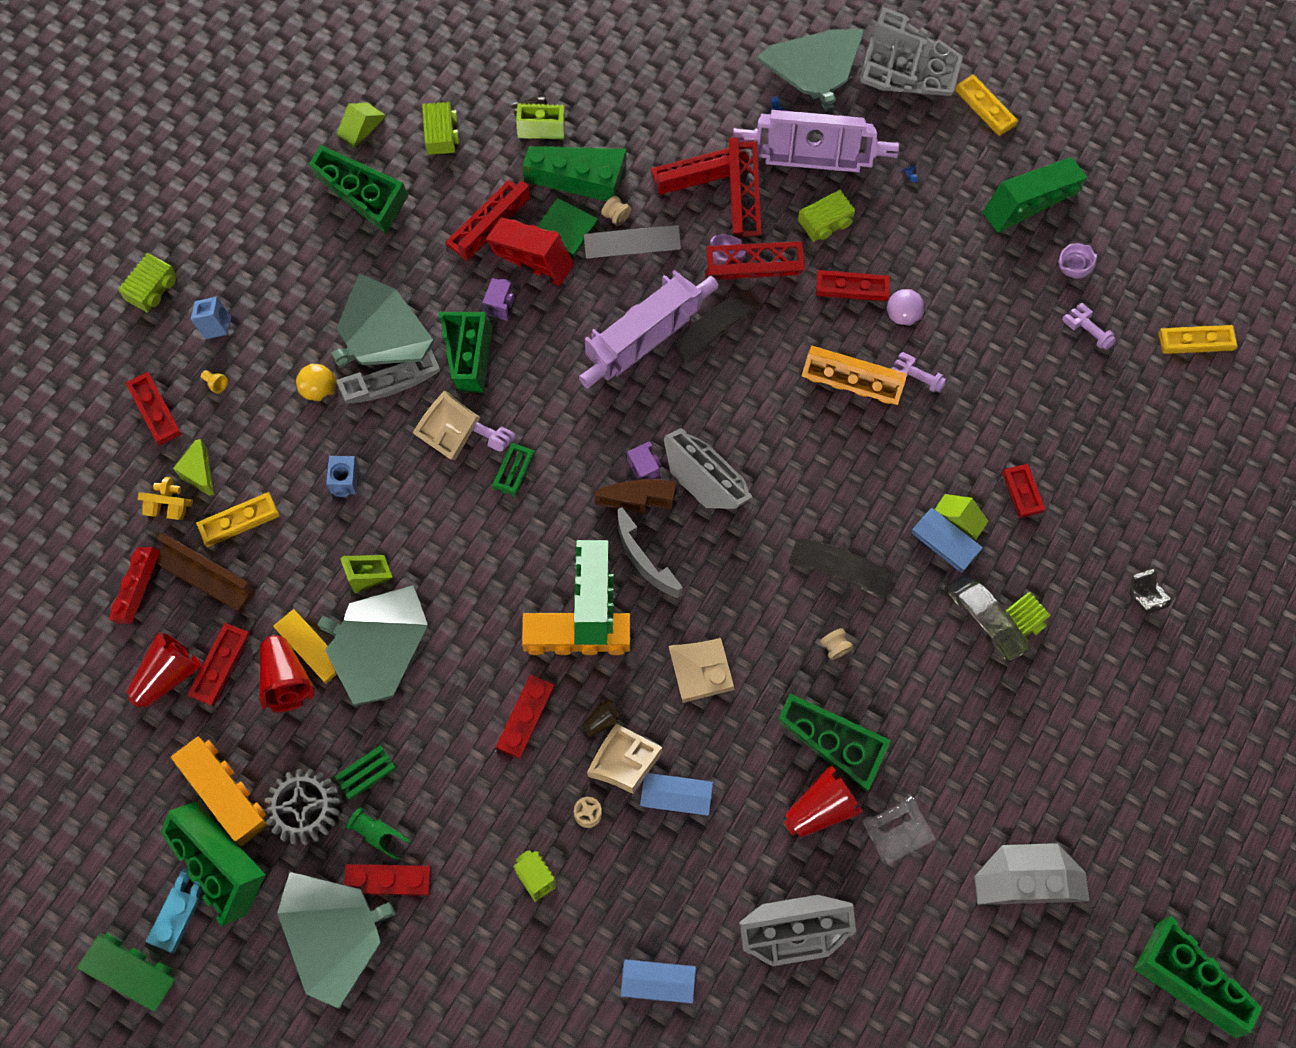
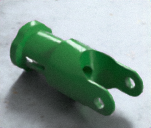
M359 807L349 819L346 829L349 831L355 830L366 838V842L393 859L400 860L399 856L386 848L384 844L385 836L391 834L410 844L409 839L381 820L376 821L363 813L364 809Z

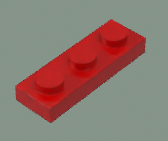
M817 270L815 296L888 302L890 276Z
M149 372L125 383L159 446L182 435Z
M137 547L131 556L128 572L121 581L118 597L111 606V614L108 620L117 624L133 623L159 556V550L153 547Z
M224 623L187 695L190 698L214 707L251 634Z
M530 674L496 745L497 750L520 760L522 759L553 693L554 684Z
M346 864L344 885L361 889L363 895L429 896L431 867Z

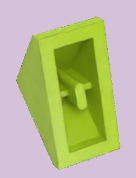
M349 103L337 131V136L355 148L386 118L385 114L369 103Z
M198 439L194 441L173 469L180 479L210 496L214 495L208 451L202 440Z
M944 494L934 509L974 541L977 540L988 523V519L973 498Z
M384 555L342 556L340 558L354 593L374 587L393 578Z

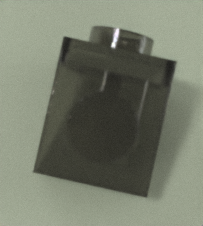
M1155 569L1139 572L1131 577L1129 594L1146 615L1170 607L1171 599L1156 582L1158 572Z

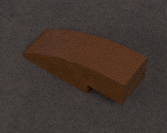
M642 479L609 485L595 491V505L615 509L622 507L625 511L645 514L647 505L672 510L676 492V481Z

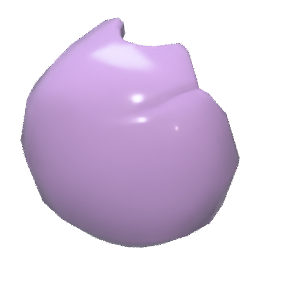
M724 234L714 236L710 242V246L742 244L739 238ZM739 251L734 256L741 263L745 258V251ZM713 252V263L716 265L725 264L729 259L722 252Z
M1080 243L1069 244L1061 251L1058 260L1059 267L1066 276L1074 279L1084 278L1093 271L1097 261V254L1093 252L1090 245Z
M901 289L889 298L887 312L890 319L897 324L911 326L917 320L923 318L924 302L921 296L912 289Z

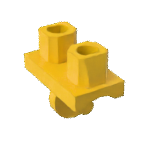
M164 477L162 483H154L153 490L160 491L161 495L138 493V500L143 501L142 514L147 516L159 517L161 503L168 504L166 518L183 520L186 507H192L193 499L171 497L173 493L180 494L181 486H175L171 477Z

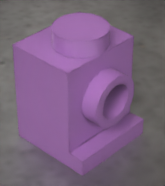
M491 279L482 302L484 312L488 316L508 321V307H512L515 296L512 293L513 284L506 279Z
M650 441L627 451V463L637 480L661 479L659 474L661 464L656 454L652 455V444Z

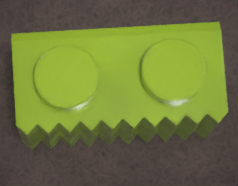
M448 101L446 103H424L422 108L427 155L455 153V144H459L458 130H453V125H457L456 110H451V104Z
M519 103L516 116L518 138L564 139V106L562 104L560 106L558 104L555 106L547 104L545 106L544 104L526 105L524 103L521 105Z
M838 190L801 209L798 222L813 242L819 239L824 240L837 229L843 230L852 224L855 208L852 207V204H850L842 191Z
M146 253L145 257L137 264L136 268L128 275L118 290L125 301L148 313L152 307H156L160 303L161 295L165 290L173 287L177 275L171 265Z
M1028 592L990 622L986 630L1006 652H1009L1012 648L1018 651L1028 642L1026 638L1032 632L1038 635L1048 626L1045 621L1051 615L1032 596V593Z
M529 850L516 859L517 864L513 867L534 902L556 888L555 876L552 875L549 867L546 866L543 858L540 857L539 852L535 851L532 853Z

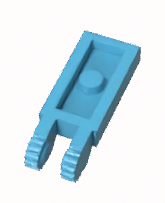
M186 867L179 874L175 887L171 889L146 940L147 943L171 953H175L201 900L199 897L203 891L197 881L194 882L190 895L183 892L190 879Z

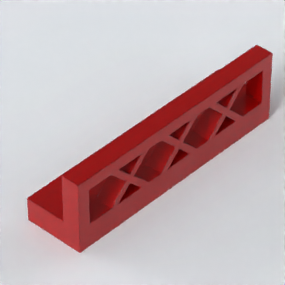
M729 138L733 236L736 238L761 237L757 141L738 142V138ZM752 148L753 157L745 163L739 158V149ZM745 170H748L754 176V180L748 187L740 181V175ZM746 193L755 199V204L749 210L741 204V199ZM754 209H755L756 217L752 214V212H753ZM748 216L756 222V231H743L742 222Z
M729 148L651 168V174L659 195L730 177ZM739 149V158L745 163L749 161L747 151L742 152Z
M508 180L445 242L446 246L468 261L487 242L486 238L501 217L510 220L530 200L529 185L523 181L516 185ZM510 189L511 191L503 198V195ZM491 207H494L489 213H487V211ZM479 222V223L472 229V226H473L475 223ZM459 238H463L458 245L455 244Z
M802 241L706 247L707 268L705 270V279L709 276H712L715 280L799 276L805 270ZM796 248L797 261L787 260L782 253L786 249ZM762 250H770L776 257L772 262H765L758 255ZM739 251H746L753 258L748 263H741L734 256ZM713 252H722L729 259L725 264L714 265Z

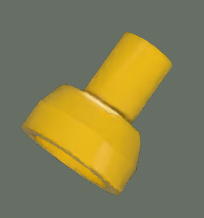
M207 370L201 374V378L208 382V387L214 393L219 394L226 389L228 378L223 374H212Z

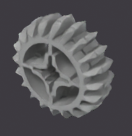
M297 769L296 777H293L288 772L286 773L287 781L283 782L280 778L276 780L280 786L277 790L273 787L269 788V792L274 796L273 798H265V803L272 805L264 809V812L271 816L266 820V823L269 826L275 825L272 833L275 835L281 833L280 839L284 842L290 838V842L296 845L301 838V842L307 845L309 836L317 842L319 841L317 834L319 831L324 835L329 833L325 828L327 823L335 826L336 822L331 819V815H340V811L333 808L341 803L339 798H333L337 795L338 790L330 788L333 782L330 779L324 780V775L321 772L316 774L315 777L312 769H308L305 776L301 769ZM305 786L319 789L323 799L309 798ZM294 790L293 798L290 801L284 802L286 796ZM304 801L308 806H304L301 813L297 808L301 807ZM322 810L317 820L310 824L311 816L315 812ZM282 814L296 815L299 828L287 826L282 818Z

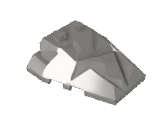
M883 7L867 47L859 75L861 83L885 91L952 96L963 56L941 40L934 42L926 36L927 30L924 28L918 30L908 23L910 18L904 14Z

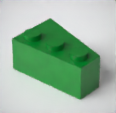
M438 312L453 382L459 392L484 393L493 325L487 313Z
M100 933L77 968L155 1012L175 980V977L171 975L173 969L161 962H157L154 965L146 960L148 955L134 947L129 950L121 945L122 940L110 933L106 935Z

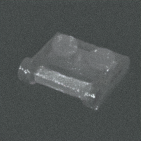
M912 795L904 798L902 803L873 818L868 816L863 819V824L885 865L935 840ZM909 812L912 820L883 835L880 834L878 827Z

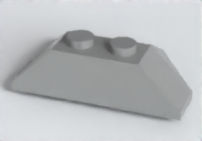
M682 428L665 436L664 443L670 473L705 508L736 509L751 500L752 495L748 491L744 478L707 443L687 434V431Z
M1059 844L1002 845L974 876L977 905L1089 901L1086 872Z
M821 895L762 904L739 922L743 951L748 954L751 953L771 966L829 957L849 936L851 937L856 932L853 904Z

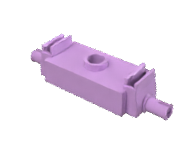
M771 110V115L761 114L758 120V128H755V130L734 128L733 138H738V142L757 141L758 157L766 158V164L859 172L860 166L872 167L873 158H876V156L897 158V152L899 151L898 142L878 141L876 139L877 130L873 124H868L864 118ZM763 128H768V144H761ZM811 130H819L823 134V138L816 143L810 142L806 136ZM862 136L867 137L865 153H859Z
M674 270L672 279L664 275L662 287L642 303L630 308L621 319L604 332L599 334L593 329L592 340L589 337L585 338V354L595 365L579 376L582 385L588 389L602 377L608 381L615 375L619 376L690 321L691 316L700 310L702 300L718 289L719 285L715 278L709 276L699 285L695 286Z

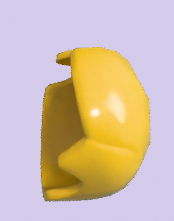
M309 364L300 370L296 378L297 391L307 400L322 401L325 396L335 393L337 387L336 376L322 364Z

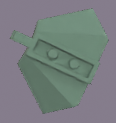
M865 29L829 30L770 45L757 56V60L801 92L811 95L813 99L820 98L824 111H830L834 109L832 103H835L836 100L833 95L835 90L848 80Z
M359 273L337 326V330L347 348L337 349L331 354L339 369L355 359L361 365L423 361L433 346L434 340L395 288Z
M414 585L349 603L341 625L325 616H322L318 623L321 631L335 636L334 640L325 649V652L354 706L394 697L404 675L407 674L418 652L417 648L428 628V623Z
M289 872L277 914L305 993L337 1008L342 1006L381 944L376 923L396 915L390 902L371 911L361 889Z

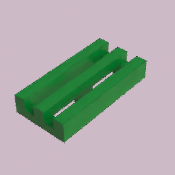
M511 442L493 482L492 489L496 491L501 490L504 494L509 493L511 496L517 497L535 456V451ZM515 450L519 451L505 484H501ZM524 454H527L526 459L519 472V475L512 488L510 486L515 477V474L519 468V465L523 459Z
M380 745L334 777L348 799L352 800L396 770V767ZM378 756H382L377 761H375L374 763H372L371 765H369L368 767H366L365 769H363L347 781H344V779L349 777L351 774H353L354 772H356L357 770H359L360 768H362ZM384 763L388 765L350 791L349 787Z

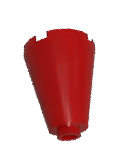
M158 632L127 689L129 695L127 699L138 708L142 706L149 707L198 671L202 666V662L195 654L190 658L187 652L188 648L166 633L162 635L161 632Z
M279 635L268 636L260 645V704L263 709L266 710V707H270L272 712L277 713L297 709L303 706L302 701L309 697V700L313 698L315 693L314 685L287 639Z
M833 766L827 768L785 813L787 820L784 821V824L792 836L797 833L801 838L863 813L860 806L854 808L858 805V802L838 774L832 776L836 772Z

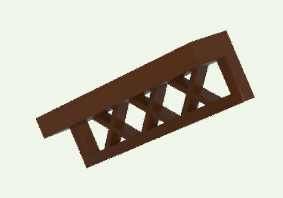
M160 533L157 539L163 546L159 550L160 553L156 561L157 566L236 612H242L255 593L247 581L166 534Z

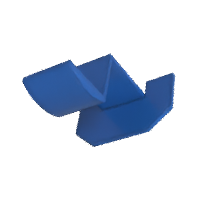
M778 96L771 97V110L785 111V108L779 107Z
M916 166L905 168L901 171H906L908 179H911V183L918 182L917 175L913 173V170L917 168Z

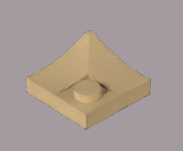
M443 391L424 414L413 434L449 459L456 460L480 417L460 403L450 393Z
M721 638L692 644L669 646L683 703L734 690Z
M616 723L593 759L587 771L588 777L608 782L633 794L661 756L662 747Z

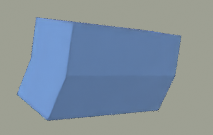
M933 508L922 517L911 532V534L961 573L964 572L983 548Z
M648 773L643 781L640 806L709 816L713 782Z
M624 960L621 996L693 1003L696 966Z

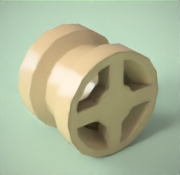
M617 196L611 197L602 209V215L605 218H611L612 223L616 226L622 225L631 212V207L627 204H622L621 199Z
M843 628L829 633L820 641L822 646L827 647L830 660L837 659L854 648L852 643L846 640V633Z
M584 797L577 801L574 807L576 822L584 828L595 827L602 817L600 803L593 797Z

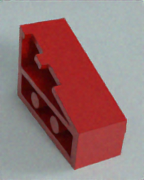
M501 217L486 238L495 255L519 267L525 264L535 269L533 274L540 277L543 273L553 278V284L558 286L562 284L574 266L561 235L553 230L547 231L535 225H526L514 219L509 220Z

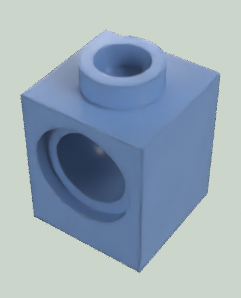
M213 297L195 301L191 320L203 337L209 339L228 335L231 315L219 298Z
M329 456L326 485L331 494L338 497H347L349 494L357 493L359 465L355 456ZM341 475H348L345 480H337Z

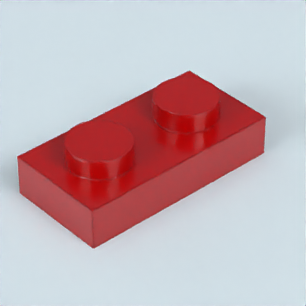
M1023 464L1004 469L1002 475L1018 517L1024 518L1043 513L1045 506L1029 465Z

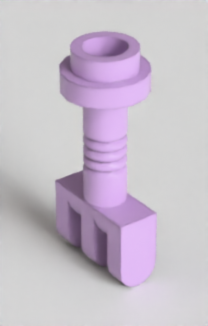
M1080 303L1076 306V309H1072L1069 314L1063 316L1064 323L1071 329L1076 330L1082 326L1098 340L1096 345L1100 349L1104 348L1107 350L1116 341L1114 333L1110 330L1106 333L1089 320L1093 311L1083 303Z
M904 352L900 353L899 360L895 361L894 367L891 369L907 373V376L910 375L931 385L929 390L932 392L942 391L947 380L943 378V374L937 373L936 376L919 370L914 367L916 363L915 357Z
M477 422L473 429L474 432L488 438L487 446L497 451H503L516 438L514 432L502 426L495 431Z

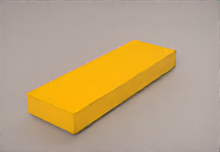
M974 74L956 85L955 91L998 136H1001L1017 125L1018 120Z
M1233 325L1161 328L1158 332L1163 354L1234 351L1238 347Z
M267 492L196 522L204 544L206 547H210L280 517L271 494Z
M294 609L273 626L282 637L287 639L290 646L325 684L337 675L325 652L328 645Z

